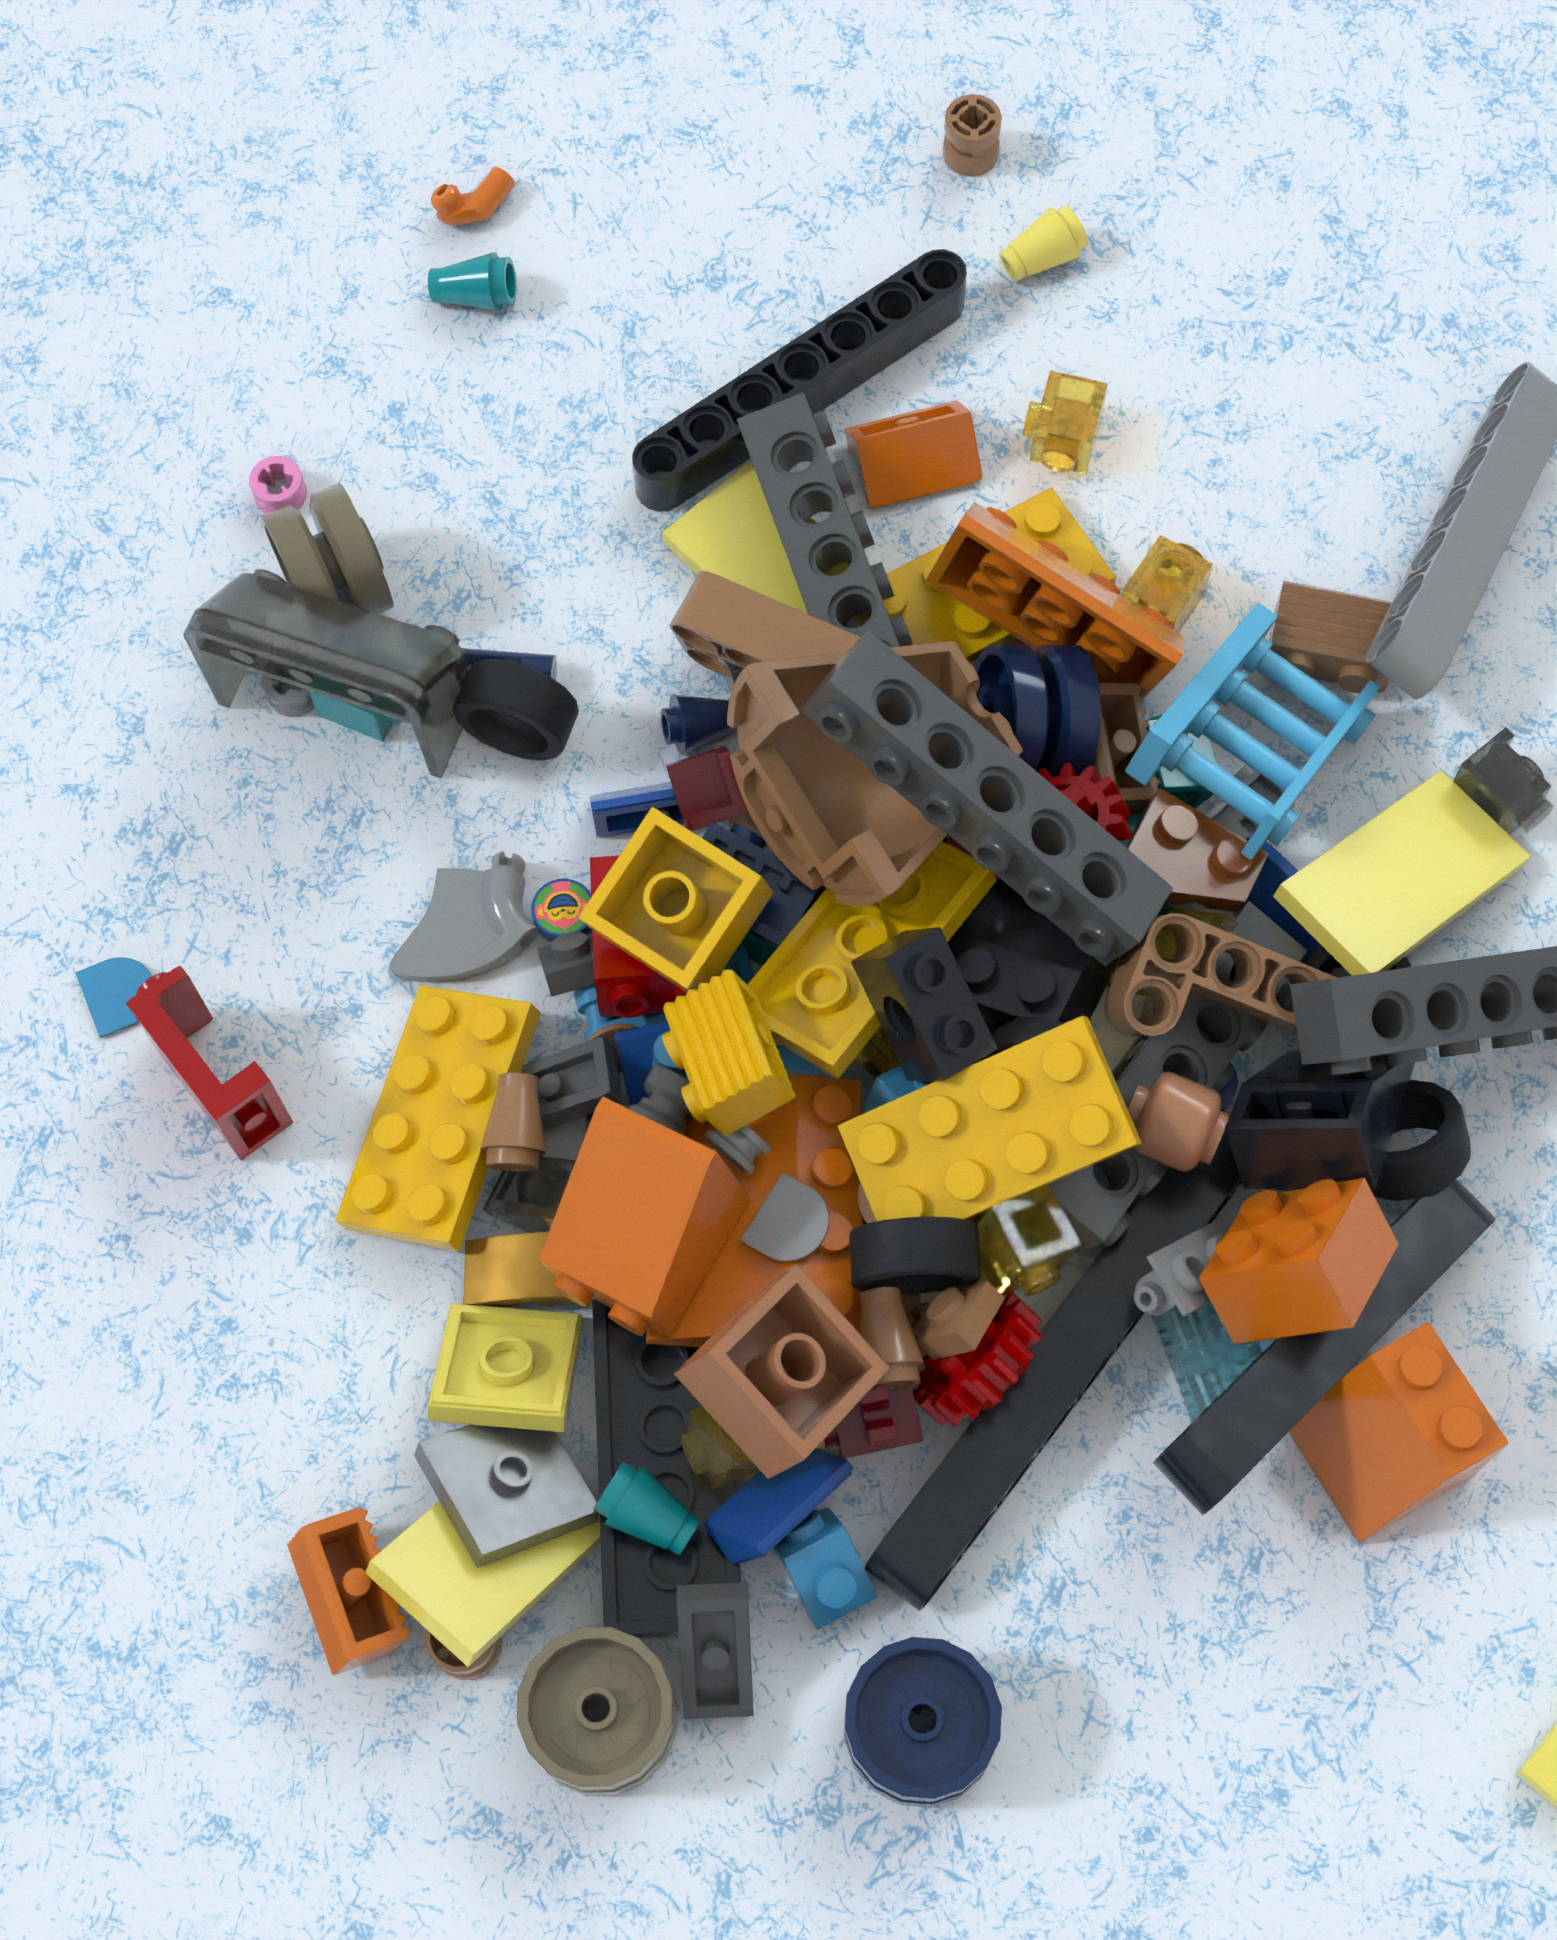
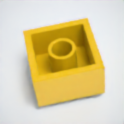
M652 807L578 918L595 933L688 992L689 989H698L700 983H709L712 976L720 975L774 894V891L762 876Z

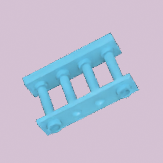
M1260 603L1253 607L1149 730L1124 771L1146 786L1162 766L1170 772L1177 768L1252 820L1259 827L1241 852L1242 855L1250 860L1253 859L1266 840H1269L1276 846L1281 843L1300 816L1291 807L1343 739H1346L1353 745L1358 741L1376 715L1366 707L1380 689L1378 684L1370 680L1350 705L1272 651L1273 643L1267 640L1265 636L1278 616ZM1244 669L1250 674L1257 670L1335 724V727L1325 737L1247 683L1245 680L1248 675L1241 670ZM1218 700L1225 706L1232 702L1311 758L1299 770L1220 715L1221 707L1215 701ZM1191 733L1200 738L1204 734L1285 792L1274 805L1191 747L1194 740L1187 735Z

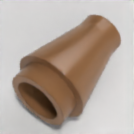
M525 1073L499 1074L498 1089L480 1147L481 1151L486 1152L485 1166L487 1168L510 1172H532L539 1169V1156L546 1154L537 1092V1076Z
M880 1287L861 1292L859 1294L861 1304L859 1334L890 1367L871 1389L887 1386L888 1392H893L919 1385L921 1383L919 1369L924 1367L925 1363L904 1310L900 1289L898 1287Z

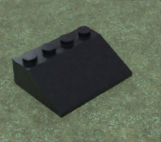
M1001 878L996 880L947 942L991 1035L999 1027L1017 1018L1045 1017L1067 1023L1080 1016H1086L1090 1021L1120 959L1118 957L1104 966L1094 956L1083 952L1070 936L1045 915L1029 907L1023 897Z

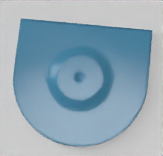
M118 957L75 972L100 1038L138 1022L126 1005V1002L136 996V992L142 983L152 977L149 970L143 964L130 958Z

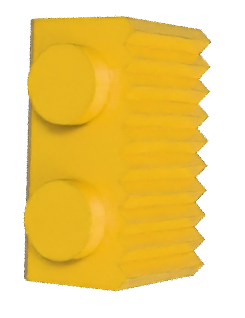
M723 970L721 976H712L709 983H700L698 989H689L686 996H677L675 1002H666L663 1007L670 1027V1031L662 1035L664 1046L675 1065L681 1070L685 1069L690 1082L681 1088L683 1099L689 1111L699 1123L708 1120L724 1136L733 1133L796 1098L792 1084L787 1077L788 1073L783 1066L784 1063L779 1056L780 1052L775 1046L776 1042L767 1025L768 1021L763 1015L764 1011L759 1004L760 1001L756 994L733 970Z

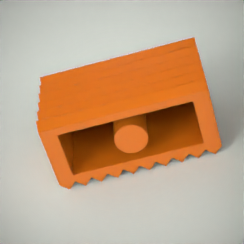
M361 1507L307 1524L299 1528L300 1530L297 1531L295 1537L287 1544L332 1675H337L389 1656L407 1640L411 1632L410 1629L402 1626L406 1616L397 1613L400 1605L365 1574L370 1560L382 1550L374 1546L378 1537L369 1533L373 1524L365 1520L368 1511Z

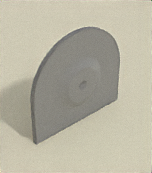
M783 1172L740 1241L776 1261L793 1262L801 1260L816 1251L827 1235L829 1228L827 1206L815 1190Z

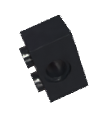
M940 927L903 931L850 961L908 1081H945L998 1049Z

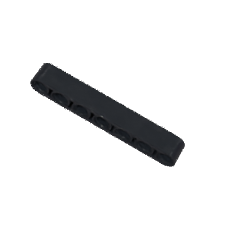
M945 249L932 250L923 254L642 439L635 446L632 453L635 489L640 503L648 509L657 512L670 511L749 460L751 457L737 422L738 418L751 413L747 410L763 409L804 392L812 414L821 411L956 322L961 317L965 304L967 271L966 264L962 258L956 253ZM897 317V318H900V319L892 320V319H888V318ZM851 347L854 350H843L842 348ZM797 378H807V379H810V380H807V381H796V380H794V379H797ZM708 439L717 441L712 444L698 443ZM656 471L670 472L664 476L651 475V473Z
M1457 1179L1440 1191L1416 1199L1390 1225L1399 1245L1353 1328L1276 1338L1153 1461V1464L1202 1515L1206 1514L1273 1449L1489 1228L1496 1218Z

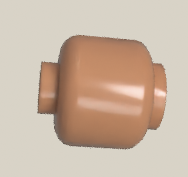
M1172 1072L1162 1073L1156 1078L1151 1089L1138 1084L1128 1107L1129 1114L1142 1142L1141 1145L1133 1149L1142 1156L1182 1172L1192 1170L1199 1161L1209 1165L1221 1140L1230 1114L1220 1111L1221 1097L1214 1089Z

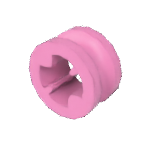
M270 456L258 462L250 473L249 486L258 508L264 513L290 504L297 510L303 506L307 497V487L298 464L290 458ZM275 480H287L288 489L281 486L282 493L270 494L268 484L275 487Z

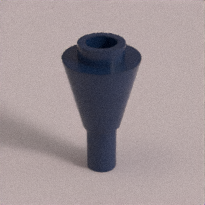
M672 694L669 707L661 709V727L666 744H675L679 754L684 755L736 732L737 727L733 729L727 725L729 700Z

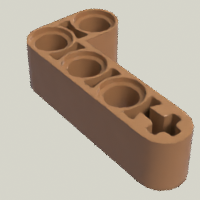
M700 571L669 625L689 657L703 667L728 677L733 676L738 666L744 669L755 662L845 653L861 638L708 571Z
M1172 913L1156 916L1141 942L1121 955L1106 995L1104 1008L1107 1020L1121 1034L1129 1036H1158L1167 1033L1176 1025L1191 991L1298 1035L1293 1002L1288 1009L1284 1010L1276 1001L1275 989L1279 980L1285 977L1291 984L1337 977L1188 915ZM1163 927H1166L1173 933L1177 943L1176 953L1168 962L1159 956L1155 946L1156 936ZM1223 952L1231 956L1236 968L1235 977L1228 986L1220 982L1215 971L1216 961ZM1140 989H1144L1149 993L1154 1004L1153 1014L1149 1021L1144 1024L1137 1021L1131 1007L1133 997Z

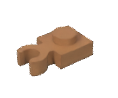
M985 1280L960 1288L949 1287L941 1292L931 1304L924 1302L915 1306L910 1312V1315L917 1321L915 1326L912 1327V1331L922 1357L928 1355L933 1360H938L974 1351L1005 1297Z

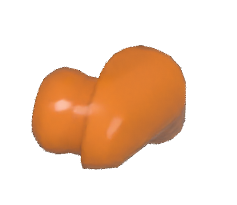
M493 167L474 192L460 194L457 186L443 184L433 192L431 204L437 210V218L448 225L455 226L483 222L491 217L514 188L515 182L505 170Z

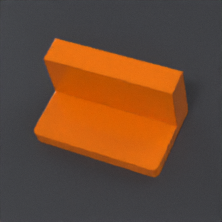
M957 400L844 428L848 450L859 461L866 501L872 508L975 483L982 479L971 411Z

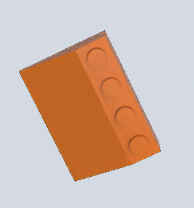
M974 502L955 528L929 573L927 581L1035 650L1041 645H1081L1091 656L1098 676V683H1137L1143 688L1138 694L1143 699L1178 664L1183 656V636L1171 629V622L1163 614L1149 607L1138 608L1121 597L1118 587L1107 578L1098 574H1085L1068 563L1067 555L1057 546L1043 540L1037 542L1018 531L1014 520L1004 512L993 507L984 509Z
M798 1074L788 1075L787 1077L792 1084L796 1098L747 1124L772 1149L767 1156L760 1154L755 1157L753 1164L756 1169L751 1175L739 1169L705 1139L704 1136L709 1130L718 1131L708 1120L699 1123L695 1118H684L688 1123L685 1129L686 1137L717 1151L751 1199L671 1337L668 1338L647 1328L646 1344L701 1347L761 1286L796 1263L859 1333L861 1316L859 1294L863 1291L852 1286L849 1235L852 1229L863 1225V1216L858 1205L860 1180L837 1125L861 1115V1080ZM783 1172L815 1190L824 1200L829 1212V1228L822 1244L809 1256L793 1262L773 1260L740 1241Z

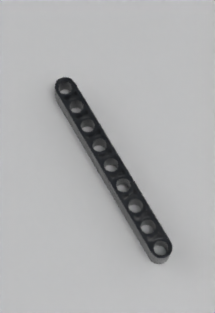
M1226 1130L1223 1132L1209 1165L1199 1161L1196 1167L1187 1172L1178 1171L1167 1166V1170L1158 1184L1147 1195L1142 1197L1131 1211L1132 1221L1124 1233L1111 1246L1103 1248L1040 1331L1042 1334L1041 1339L1028 1348L1034 1354V1357L1029 1361L1026 1371L1019 1375V1379L1015 1384H1010L1005 1390L1001 1402L985 1411L981 1409L978 1417L974 1418L865 1565V1570L918 1611H921L932 1599L1145 1314L1136 1306L1134 1293L1137 1282L1154 1270L1146 1257L1212 1223L1242 1184Z

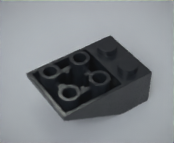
M1287 1052L1243 1082L1225 1127L1243 1189H1304L1315 1182L1326 1179L1334 1180L1337 1183L1365 1178L1370 1189L1375 1190L1415 1063L1386 1066L1385 1055L1383 1054L1371 1056L1372 1070L1331 1075L1329 1062L1302 1065L1300 1052Z

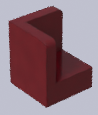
M726 746L665 765L684 825L690 831L709 826L711 821L718 823L749 813L733 772L730 759L731 753Z

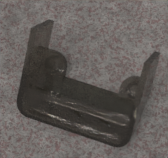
M262 569L255 570L253 574H239L194 610L183 636L218 705L230 708L247 670L412 724L430 775L442 779L463 731L462 726L455 719L453 707L470 669L466 653L459 646V638L451 631L436 625H426L425 628H420L288 585L280 576Z

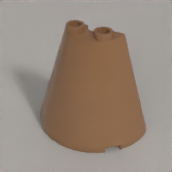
M956 641L891 647L893 651L1019 756L1023 749L1014 736L1009 722L1000 712L990 713L979 703L976 696L980 686L979 676L973 665L967 661ZM845 653L752 663L742 670L733 686L727 711V725L733 729L737 727L740 750L731 754L730 759L738 788L760 834L778 859L794 876L812 890L824 886L835 892L836 903L848 906H866L890 896L903 885L948 834L941 828L930 824L923 817L921 811L890 785L879 781L865 764L840 743L825 736L818 725L801 712V709Z

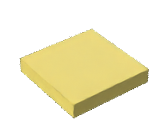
M451 1303L427 1405L429 1421L565 1432L583 1333V1314Z

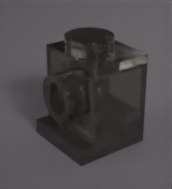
M1505 727L1461 764L1453 781L1509 835L1519 827L1528 833L1540 824L1554 808V805L1545 798L1551 785L1544 779L1541 769L1533 760L1519 755L1510 747L1515 735Z

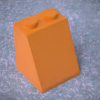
M602 1096L593 1113L539 1261L557 1278L552 1287L571 1301L587 1307L593 1298L610 1307L611 1310L607 1316L623 1328L639 1336H643L647 1328H650L670 1338L751 1198L717 1151Z
M1429 1322L1368 1356L1341 1378L1289 1431L1290 1436L1359 1544L1469 1480L1509 1444Z

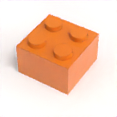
M1365 1178L1337 1183L1334 1180L1326 1179L1315 1182L1304 1189L1277 1193L1274 1190H1265L1246 1199L1242 1203L1240 1212L1226 1235L1216 1245L1214 1254L1198 1279L1234 1344L1353 1328L1399 1243Z

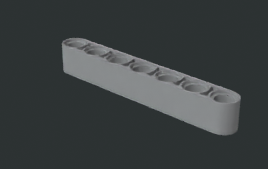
M1524 362L1513 370L1495 393L1367 651L1366 662L1413 699L1417 700L1429 693L1438 684L1450 666L1557 441V384L1530 362Z

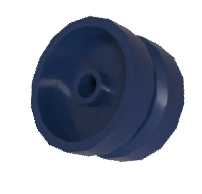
M989 644L980 653L975 665L980 681L979 690L976 693L979 703L990 713L1000 712L1009 722L1014 736L1023 749L1019 757L1036 772L1039 773L1040 769L1046 768L1052 777H1057L1060 775L1063 765L1071 763L1077 775L1080 776L1082 771L1089 765L1091 766L1100 734L1101 699L1098 676L1091 656L1081 645H1041L1033 652L1028 645Z
M910 1637L883 1646L860 1667L846 1697L844 1740L854 1769L874 1792L902 1806L931 1808L960 1798L982 1778L1000 1741L1002 1706L992 1677L971 1653L944 1639ZM923 1709L933 1712L935 1715L933 1730L928 1733L914 1731L908 1720L911 1711L917 1716L920 1715Z

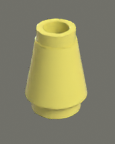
M1064 205L1058 210L1050 207L1008 244V247L1001 250L999 257L1010 278L1014 282H1018L1024 277L1027 278L1078 259L1079 251L1087 247L1089 242L1080 220L1068 205Z

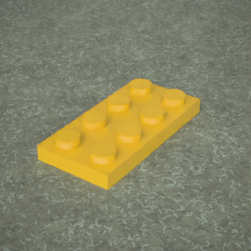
M1052 487L1004 512L1014 520L1018 531L1036 542L1043 540L1052 543L1067 555L1068 563L1087 575H1101L1115 584V574ZM946 542L887 573L895 596L884 600L890 618L902 614L913 645L956 641L967 661L971 663L978 660L980 653L989 644H1008L1017 640V638L926 580L946 546ZM869 614L854 616L860 626L864 625L871 617Z
M941 841L896 892L879 902L866 906H848L836 903L835 892L826 888L747 984L760 1001L759 1004L764 1011L763 1015L768 1021L767 1025L772 1032L771 1035L775 1042L839 1079L881 1026L850 961L907 930L940 927L948 942L996 882L994 873L980 866L972 856Z
M423 985L419 986L335 1220L338 1224L349 1231L460 1252L488 1170L485 1166L486 1152L481 1151L480 1147L498 1089L499 1074L521 1073L541 1012L531 1002Z
M1080 1016L975 1063L945 1081H935L837 1125L876 1221L931 1216L968 1220L1142 1144L1089 1018L1086 1016Z

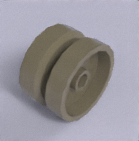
M340 483L311 494L309 506L318 534L312 536L300 511L290 504L260 515L285 580L315 640L344 629L345 613L336 591L339 588H343L354 611L365 619L394 608L391 592L382 571L384 566L366 523L362 517H359L349 495Z
M582 1627L551 1640L529 1663L517 1691V1725L528 1753L559 1785L585 1796H617L644 1784L666 1761L677 1734V1699L661 1660L639 1638L612 1627ZM606 1698L610 1711L603 1721L595 1723L585 1718L583 1714L585 1708L595 1709L599 1704V1699Z

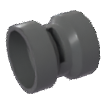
M655 1065L643 1082L645 1092L650 1098L642 1097L638 1104L630 1105L628 1109L686 1136L685 1129L688 1123L684 1118L693 1119L694 1117L683 1099L681 1088L690 1082L669 1069Z

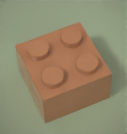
M796 1263L761 1286L674 1375L769 1479L804 1461L885 1375L890 1367Z

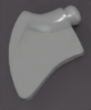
M504 851L492 857V868L485 871L437 868L431 903L418 926L392 958L390 963L392 973L398 979L409 981L440 982L458 980L479 975L502 966L529 947L537 937L538 928L526 917L522 908L525 878L522 874L526 867L523 858L515 853L512 854V858H508L505 856Z

